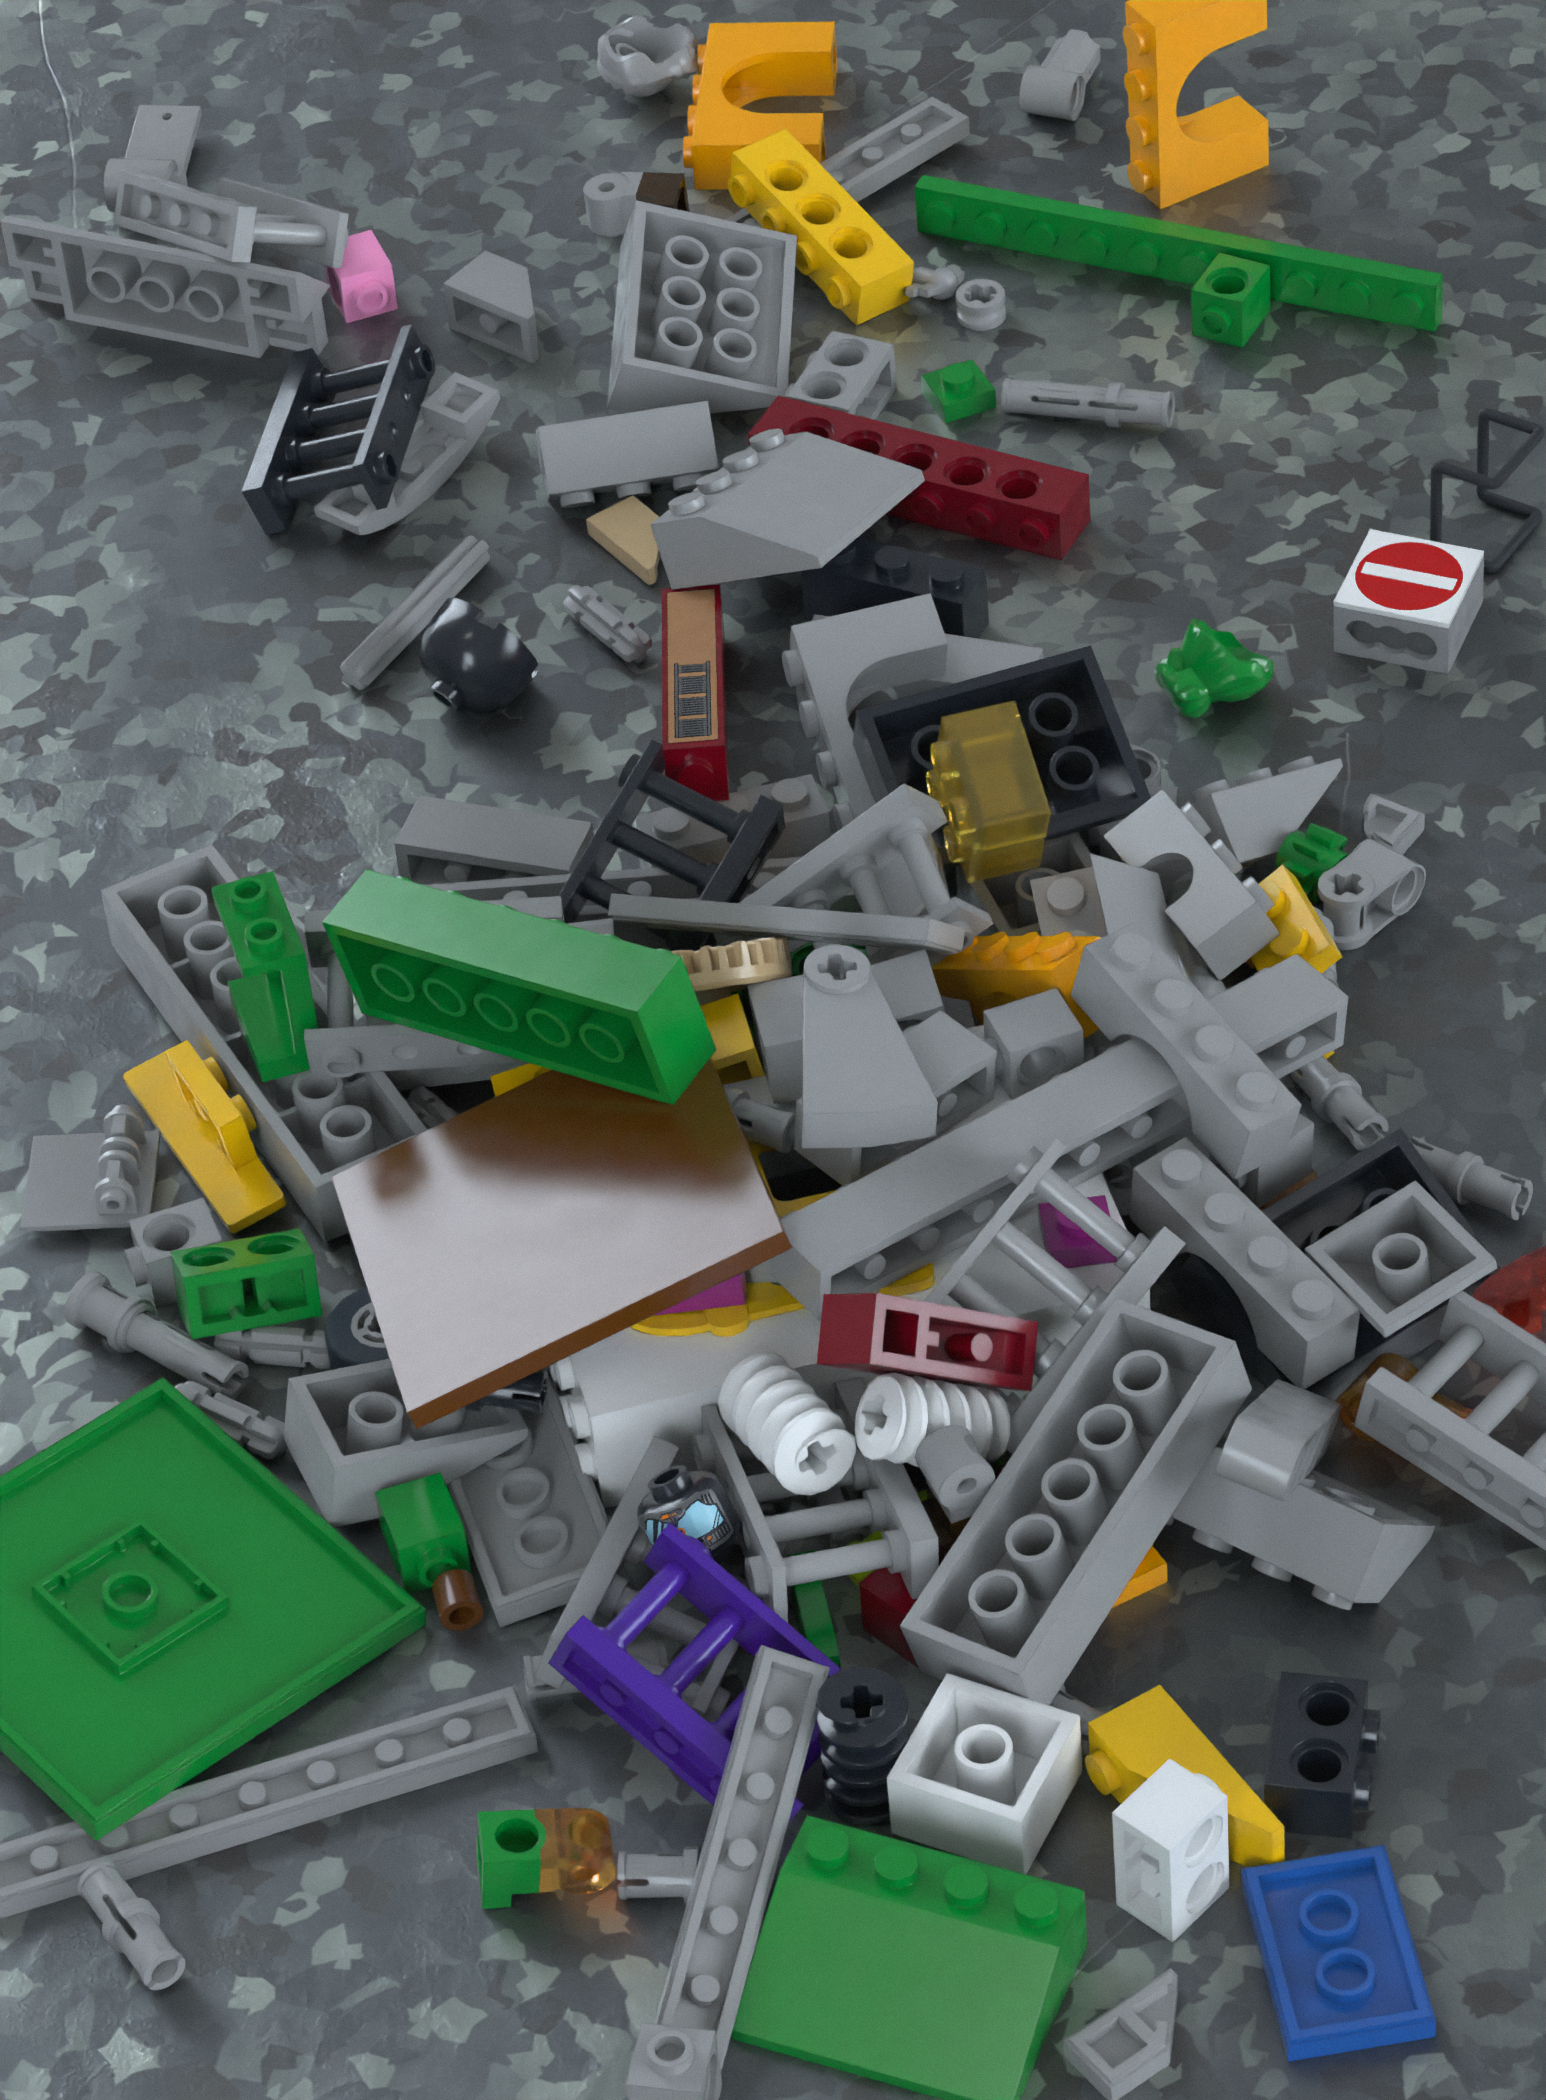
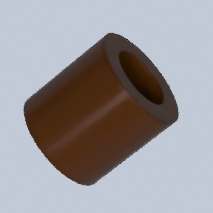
M462 1569L449 1570L440 1574L434 1580L432 1591L441 1624L446 1629L462 1631L472 1628L479 1623L483 1617V1609L474 1577L470 1572Z

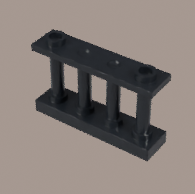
M412 324L401 327L391 358L330 372L329 369L323 368L313 348L293 352L241 491L266 535L286 531L299 498L363 484L376 510L387 508L395 483L399 479V471L421 410L420 405L424 401L431 377L435 373L433 354L426 344L421 343ZM382 383L377 393L332 403L337 393ZM369 418L367 427L319 438L324 428ZM357 453L353 463L307 473L311 463Z
M651 739L641 756L633 754L625 764L618 781V787L621 788V791L558 895L562 899L564 922L574 923L587 900L609 911L611 893L632 895L601 879L602 874L618 848L697 887L696 894L701 896L699 900L740 903L745 898L786 827L783 805L760 795L751 812L743 809L738 813L663 775L662 773L666 768L663 746ZM651 796L728 835L727 842L731 846L721 863L712 861L707 865L632 827L631 825L647 798ZM644 928L665 939V946L670 949L669 951H697L703 946L716 947L717 945L713 933Z

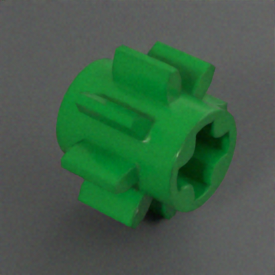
M1310 823L1306 834L1295 830L1285 838L1277 853L1276 869L1284 865L1297 878L1308 899L1315 904H1320L1321 899L1318 895L1319 878L1324 872L1333 868L1350 855L1342 851L1348 838L1328 828Z

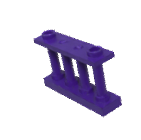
M669 1523L660 1533L643 1561L656 1573L654 1577L606 1628L597 1627L582 1615L565 1633L548 1664L714 1806L746 1688L715 1722H707L682 1700L681 1694L722 1649L734 1639L753 1657H755L760 1646L763 1645L830 1667L827 1678L842 1669L714 1561L710 1551L702 1542L692 1536L684 1535L674 1525ZM679 1592L706 1615L710 1621L660 1675L651 1674L627 1653L626 1648ZM817 1718L801 1777L821 1756L822 1749L819 1743L820 1730ZM797 1798L794 1799L787 1827L804 1805Z

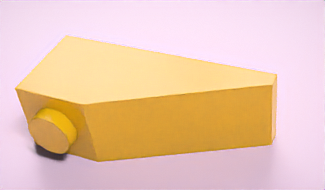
M1161 1685L1088 1722L1089 1755L1085 1757V1766L1091 1781L1103 1795L1111 1793L1122 1804L1168 1759H1172L1193 1774L1199 1773L1209 1777L1217 1784L1222 1793L1227 1795L1230 1860L1245 1867L1285 1861L1284 1825Z

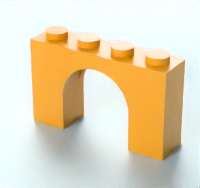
M1267 0L1126 1V26L1123 28V40L1127 48V73L1124 76V84L1128 93L1129 107L1126 132L1130 140V163L1127 166V174L1134 190L1143 194L1161 210L1269 165L1268 119L1239 95L1190 115L1177 117L1176 114L1180 90L1190 72L1202 59L1217 49L1267 29Z
M835 21L709 23L707 43L698 44L697 48L699 70L698 74L693 75V105L688 106L689 136H684L683 164L684 168H693L695 190L729 189L728 181L731 174L732 153L785 128L819 163L826 160L823 113H756L741 109V107L759 99L776 96H834L838 70Z

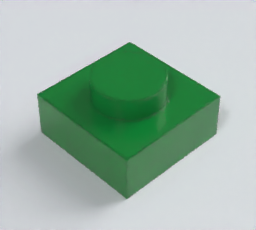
M972 359L950 364L942 369L921 375L922 394L945 424L996 408L995 388Z

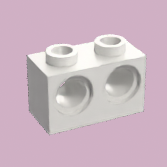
M1168 1759L1112 1812L1116 1905L1171 1942H1174L1229 1889L1227 1795L1222 1793L1214 1781L1203 1774H1193L1172 1759Z

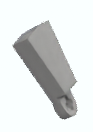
M827 945L812 951L805 959L803 975L802 1149L874 1147L936 1137L938 1101L870 970L868 958L859 950L845 945ZM831 974H840L842 980H834Z

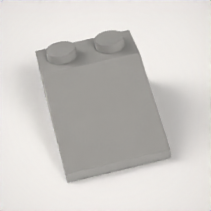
M390 1359L288 1378L283 1439L324 1519L332 1527L379 1518L375 1496L376 1491L441 1472L447 1485L527 1439L528 1428L517 1409L486 1405L481 1408L480 1412L466 1410L465 1407L460 1408L416 1429L406 1411Z

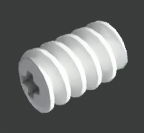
M772 1351L758 1352L744 1358L730 1371L722 1384L718 1399L720 1416L729 1429L736 1433L741 1442L749 1447L753 1455L762 1461L766 1469L775 1475L783 1488L799 1495H814L829 1490L844 1477L852 1466L856 1454V1437L845 1430V1425L840 1416L830 1410L824 1399L817 1396L814 1389L803 1381L800 1374L789 1366L783 1356Z
M894 1372L878 1375L870 1381L856 1411L854 1432L857 1446L863 1456L877 1461L886 1459L896 1464L907 1462L919 1467L915 1454L922 1440L941 1427L960 1425L968 1429L972 1434L978 1454L991 1463L997 1461L1007 1449L1010 1437V1415L1006 1402L997 1391L986 1387L974 1388L962 1383L951 1384L943 1380L931 1381L920 1376L909 1377Z

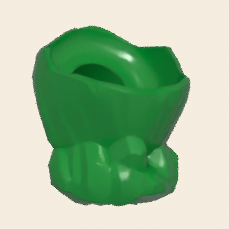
M1191 619L1181 647L1170 649L1167 658L1160 660L1155 668L1154 677L1159 686L1169 696L1172 706L1178 714L1186 718H1198L1207 712L1211 703L1245 700L1264 689L1273 676L1274 662L1264 655L1249 651L1236 639L1232 632L1214 630L1199 619Z

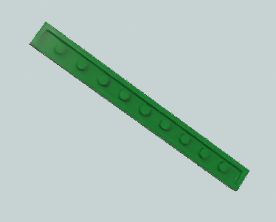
M922 175L915 185L918 232L1195 285L1219 253L1270 265V298L1274 301L1434 332L1442 320V273Z

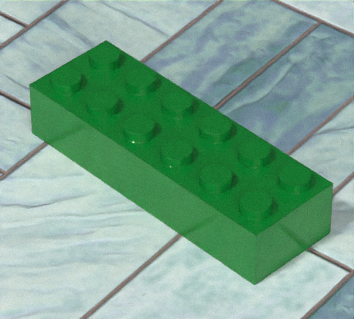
M368 869L365 870L322 921L361 1013L670 1105L675 1104L716 1051L704 1013L700 1008L682 957L666 949L649 948L624 941L612 934L602 935L570 926L558 919L548 920L516 911L507 905H494L465 897L453 890L444 891L415 883L406 877H393Z

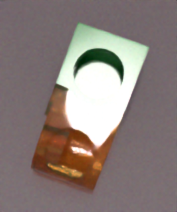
M579 1807L477 1812L476 1862L482 1909L511 1907V1896L513 1894L555 1892V1889H561L571 1894L593 1893L607 1887L614 1880L616 1866L608 1818L599 1811Z

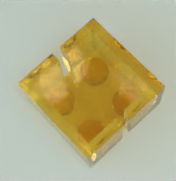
M1015 701L941 717L938 742L931 743L930 745L934 768L926 772V782L929 796L939 801L941 807L944 808L949 826L944 827V841L950 861L953 864L961 862L967 883L1040 867L1045 844L1043 837H1046L1051 811Z

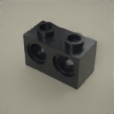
M1281 1672L1264 1779V1804L1284 1825V1832L1352 1839L1356 1810L1369 1811L1373 1767L1362 1766L1364 1753L1377 1754L1381 1711L1368 1709V1680Z

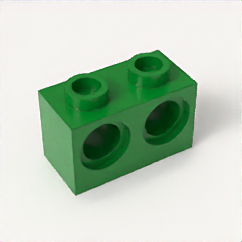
M301 1229L171 1251L178 1312L191 1339L322 1316L315 1254Z

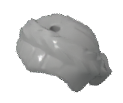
M639 14L614 26L598 39L597 68L602 78L613 89H620L627 94L638 97L651 96L663 91L674 79H689L691 75L696 74L699 70L697 64L698 42L690 26H682L680 23H675L668 28L654 27L648 23L645 16Z

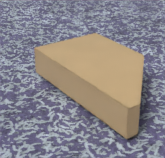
M632 495L586 519L588 535L646 584L652 585L657 581V567L661 555L650 525L659 518L657 514Z

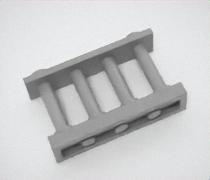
M120 171L114 225L231 262L250 263L252 245L257 244L332 268H342L344 250L348 243L347 223L349 214L230 178H220L217 196L141 172Z
M902 784L740 902V904L829 910L832 904L853 890L863 913L892 915L876 877L879 870L900 855H903L929 914L925 918L965 928L962 951L972 944L975 936L993 924L989 913L959 898L953 897L950 899L925 843L929 834L948 821L939 801L906 784ZM713 934L719 946H727L736 941L747 942L761 939V937ZM812 942L815 950L827 945H841L834 943ZM878 947L879 950L868 957L870 965L919 950ZM926 951L931 968L947 956L955 954ZM831 974L834 980H842L840 974Z
M561 896L483 901L494 905H507L519 912L548 920L558 919L564 922ZM332 910L305 911V937L311 968L327 967V1028L304 1029V1040L311 1075H329L341 1078L362 1072L515 1063L528 1064V1062L395 1023L353 1027V992L322 923Z
M1057 1138L1044 1154L1034 1146L1030 1148L1007 1177L1017 1185L1016 1189L925 1299V1302L940 1304L948 1295L964 1309L1019 1318L965 1274L991 1242L1076 1311L1072 1318L1082 1326L1066 1346L1056 1338L1050 1343L1037 1332L1034 1375L1039 1379L1033 1385L1032 1391H1029L1023 1399L1013 1391L1007 1396L998 1388L986 1387L997 1391L1006 1402L1010 1415V1437L1007 1449L999 1458L1005 1464L1009 1461L1114 1300L1118 1298L1137 1305L1186 1244L1165 1226L1151 1240L1141 1233L1135 1238L1055 1173L1051 1167L1067 1148ZM1032 1190L1118 1258L1114 1265L1123 1271L1124 1274L1108 1293L1098 1285L1092 1290L1008 1221ZM969 1385V1386L974 1387V1388H976V1387H983V1386Z
M1462 1290L1449 1298L1438 1337L1445 1344L1408 1382H1405L1381 1366L1365 1384L1354 1426L1546 1551V1432L1523 1456H1519L1489 1436L1525 1396L1546 1408V1343L1500 1315L1493 1307L1481 1303ZM1470 1359L1502 1381L1465 1419H1462L1431 1398Z
M861 1377L835 1382L836 1410L832 1411L840 1416L845 1425V1430L854 1436L856 1411L866 1389ZM715 1404L701 1406L703 1434L693 1436L692 1441L697 1470H706L718 1476L739 1516L741 1530L737 1540L745 1556V1573L748 1588L755 1596L763 1599L769 1608L788 1623L787 1586L888 1568L891 1574L900 1572L911 1598L916 1599L920 1596L939 1567L938 1536L903 1463L896 1464L886 1459L877 1461L863 1456L856 1442V1454L852 1466L844 1477L830 1489L850 1486L853 1492L862 1491V1499L764 1517L758 1504L759 1502L797 1496L799 1494L783 1488L775 1475L770 1472L746 1476L741 1463L758 1459L753 1455L749 1447L741 1442L737 1435L728 1436ZM866 1526L869 1527L871 1532L880 1531L882 1534L881 1540L782 1558L776 1543Z
M657 1436L653 1437L547 1643L534 1678L560 1690L565 1678L550 1666L548 1662L565 1633L582 1615L594 1624L599 1613L610 1618L614 1612L619 1614L639 1593L627 1587L629 1579L619 1575L625 1561L637 1567L640 1561L643 1562L652 1548L638 1522L637 1509L642 1499L650 1492L648 1482L661 1471L672 1467L679 1450L678 1446ZM792 1501L787 1512L803 1510L805 1506ZM736 1538L734 1543L739 1545V1542ZM806 1538L776 1543L782 1558H786L788 1554L800 1553ZM727 1571L749 1590L746 1579ZM666 1605L646 1627L687 1646L705 1627L706 1623ZM734 1639L714 1658L715 1661L703 1685L692 1682L681 1694L682 1700L707 1722H715L721 1716L732 1693L720 1687L740 1646ZM627 1651L630 1656L651 1674L660 1675L665 1670V1668Z

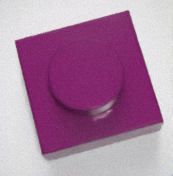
M1105 1195L1086 1197L1110 1216ZM1049 1202L1038 1204L1039 1227L1045 1251L1066 1269L1117 1261L1113 1254Z

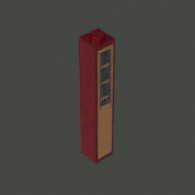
M720 584L674 590L664 588L662 589V746L666 762L664 772L665 776L714 801L729 800L726 656Z

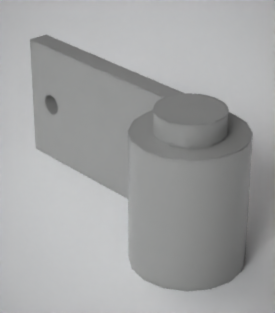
M139 105L125 158H111L106 164L104 197L107 209L110 212H115L120 171L141 172L187 186L186 172L202 116L200 106Z

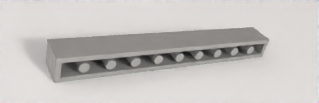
M1298 954L1272 967L1264 968L1245 981L1207 998L1212 1006L1278 1079L1339 1048L1344 1043L1348 996ZM1136 1036L1118 1046L1110 1047L1101 1055L1066 1073L1056 1075L1049 1082L1022 1096L1002 1103L989 1113L961 1127L953 1128L944 1136L925 1146L895 1158L890 1164L855 1182L841 1186L830 1195L799 1211H793L785 1215L781 1222L792 1248L770 1259V1275L818 1321H821L824 1294L874 1293L973 1241L1016 1189L1017 1185L1007 1177L1032 1146L1044 1154L1056 1138L1065 1144L1067 1148L1052 1165L1051 1169L1071 1186L1075 1187L1191 1126L1190 1110L1182 1086L1163 1056L1140 1037ZM1032 1190L1008 1221L1037 1207L1039 1203L1047 1201Z

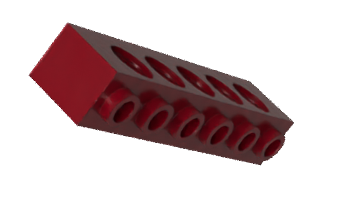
M777 396L748 433V446H750L749 439L771 429H782L784 435L809 432L920 469L925 481L885 515L1062 560L1091 520L1089 474Z

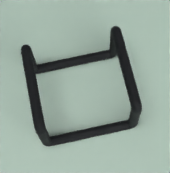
M1484 408L1479 412L1477 473L1443 461H1437L1431 467L1430 541L1442 543V474L1476 485L1477 495L1483 502L1528 517L1491 561L1484 559V572H1495L1502 567L1542 519V512L1534 506L1489 492L1488 489L1501 487L1543 439L1545 431L1541 425L1491 408ZM1489 421L1531 434L1493 478L1488 477Z

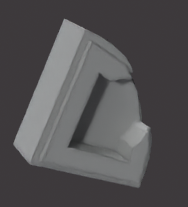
M1370 794L1363 807L1364 840L1373 839L1403 855L1424 831L1425 814L1374 794Z

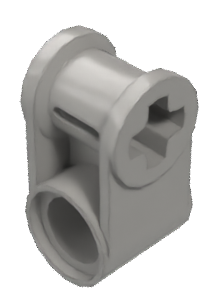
M1366 839L1345 859L1324 872L1319 878L1318 895L1323 901L1324 916L1333 923L1334 940L1338 950H1353L1364 946L1375 934L1396 917L1407 913L1415 905L1422 893L1426 880L1425 868L1373 839Z

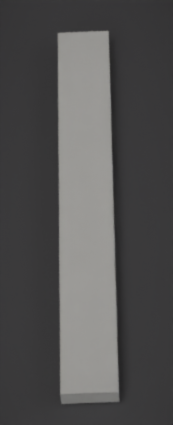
M513 1685L176 1789L97 1841L88 1835L75 1821L1 1843L0 1919L80 1895L77 1892V1884L80 1877L88 1868L99 1862H113L122 1872V1877L128 1880L538 1752L535 1732L517 1688Z

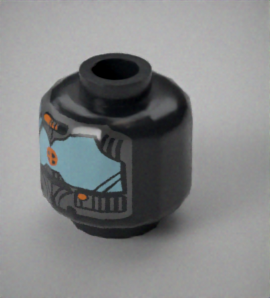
M677 1465L661 1471L648 1482L650 1492L640 1502L637 1509V1517L651 1547L663 1529L671 1523L684 1535L692 1536L702 1542L710 1551L713 1560L719 1565L732 1555L735 1550L733 1543L741 1530L740 1520L716 1474L706 1470L687 1471L684 1465Z

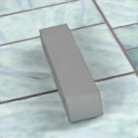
M1277 1379L1236 1418L1222 1450L1215 1475L1284 1502L1321 1461L1337 1424L1342 1404Z

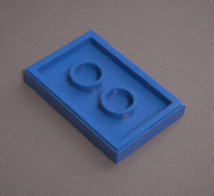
M1385 1845L1240 1869L1241 1887L1288 2062L1436 2037L1435 2015Z

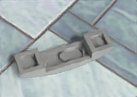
M454 372L420 405L424 423L412 433L399 471V479L395 483L387 508L376 510L363 484L331 491L314 508L316 517L357 535H365L384 529L409 515L450 478L472 450L500 400L499 390Z

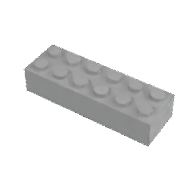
M1118 1298L1114 1300L901 1623L900 1628L920 1672L942 1681L945 1675L949 1673L1039 1703L1051 1704L1251 1392L1252 1387L1234 1340Z

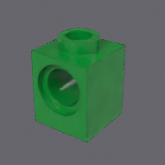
M1219 253L1191 289L1192 335L1243 348L1271 311L1270 265Z
M441 1472L375 1492L382 1536L402 1587L408 1594L432 1588L434 1580L446 1571L462 1569L471 1573L465 1530Z

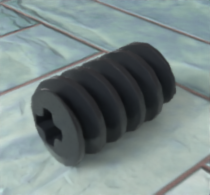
M866 1666L842 1669L827 1678L818 1690L815 1704L819 1709L817 1724L820 1730L819 1743L822 1749L821 1762L824 1768L822 1773L825 1784L824 1795L829 1810L839 1819L854 1825H873L890 1820L887 1777L910 1738L909 1703L904 1687L892 1675L878 1668Z

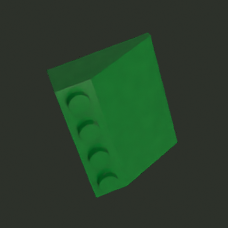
M807 1815L779 1872L746 1977L731 2039L943 2100H1020L1087 1947L1085 1890Z

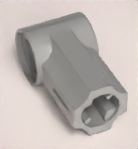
M1070 29L1066 36L1058 38L1041 66L1029 65L1022 78L1019 93L1021 111L1075 121L1083 106L1085 85L1101 61L1100 45L1094 43L1087 32Z

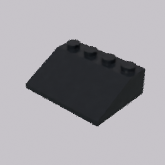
M1091 645L857 710L852 744L874 801L878 803L902 784H906L939 801L948 822L932 832L931 835L940 854L943 870L1125 819L1151 799Z
M1401 1128L1262 1211L1305 1254L1306 1247L1416 1180L1486 1249ZM1191 1254L1171 1281L1205 1330L1234 1340L1244 1367L1266 1388L1277 1379L1294 1385L1257 1347L1254 1330L1248 1314L1230 1284L1210 1263L1195 1254ZM1498 1264L1497 1269L1463 1289L1470 1296L1491 1307H1495L1516 1292ZM1449 1299L1386 1338L1360 1313L1354 1359L1305 1390L1339 1403L1364 1388L1369 1378L1381 1366L1391 1371L1440 1341L1438 1337Z

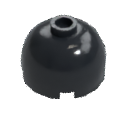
M448 598L433 616L422 636L419 655L424 673L433 683L429 688V692L440 704L452 711H457L460 706H463L474 712H495L509 706L525 691L538 674L537 671H534L538 663L526 645L507 627L498 622L492 629L488 625L477 621L476 619L483 610L458 598Z

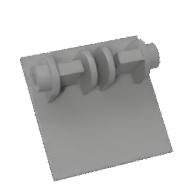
M122 1104L115 1106L105 1116L103 1124L105 1133L33 1136L20 1225L21 1232L130 1227L129 1220L151 1214L161 1137L160 1130L144 1131L142 1119L137 1114V1111L132 1106Z

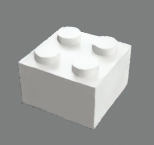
M947 1673L887 1777L891 1833L974 1861L1027 1874L1083 1771L1080 1715Z

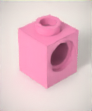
M372 230L348 236L342 268H332L323 265L325 282L331 285L328 292L345 322L350 323L398 309L392 264Z

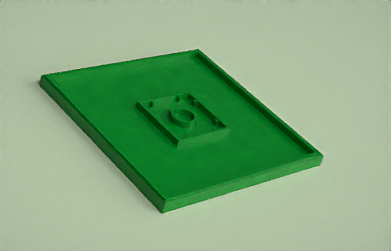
M164 1377L0 1476V1750L95 1841L426 1625V1609Z

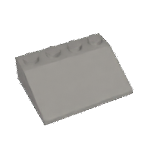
M636 200L620 248L607 408L625 412H637L708 401L710 414L768 408L777 396L784 397L789 379L797 236Z
M771 429L749 439L750 446L747 449L724 458V467L717 472L699 478L696 481L697 488L691 493L671 500L668 503L670 509L650 525L672 590L817 569L827 564L922 484L925 479L920 469L809 432L784 435L782 429Z

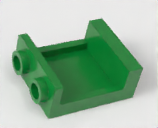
M273 871L240 878L236 881L213 887L212 896L243 976V978L228 981L230 998L262 1083L310 1070L304 1040V1029H318L306 954Z

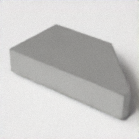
M1171 1968L1063 2040L1064 2057L1107 2100L1120 2099L1170 2065L1178 1998V1975Z

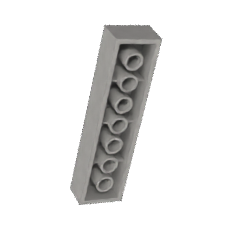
M213 844L100 890L111 945L180 1041L188 1040L202 1060L209 1057L215 1059L229 1085L230 1090L226 1092L229 1098L237 1094L243 1098L257 1125L256 1129L249 1132L251 1140L325 1243L349 1233L331 1176L426 1131L427 1128L384 1071L362 1072L349 1077L339 1078L329 1075H311V1070L262 1083L229 993L228 981L243 978L212 896L213 887L236 881L238 877ZM309 973L318 1029L327 1028V996Z

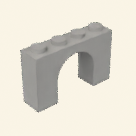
M931 593L791 626L790 650L782 652L783 668L789 686L799 685L804 700L799 702V714L804 733L807 738L816 736L821 752L816 753V765L824 789L833 787L838 804L833 805L837 832L876 804L852 744L854 732L848 721L851 712L863 699L877 691L945 675L948 642Z

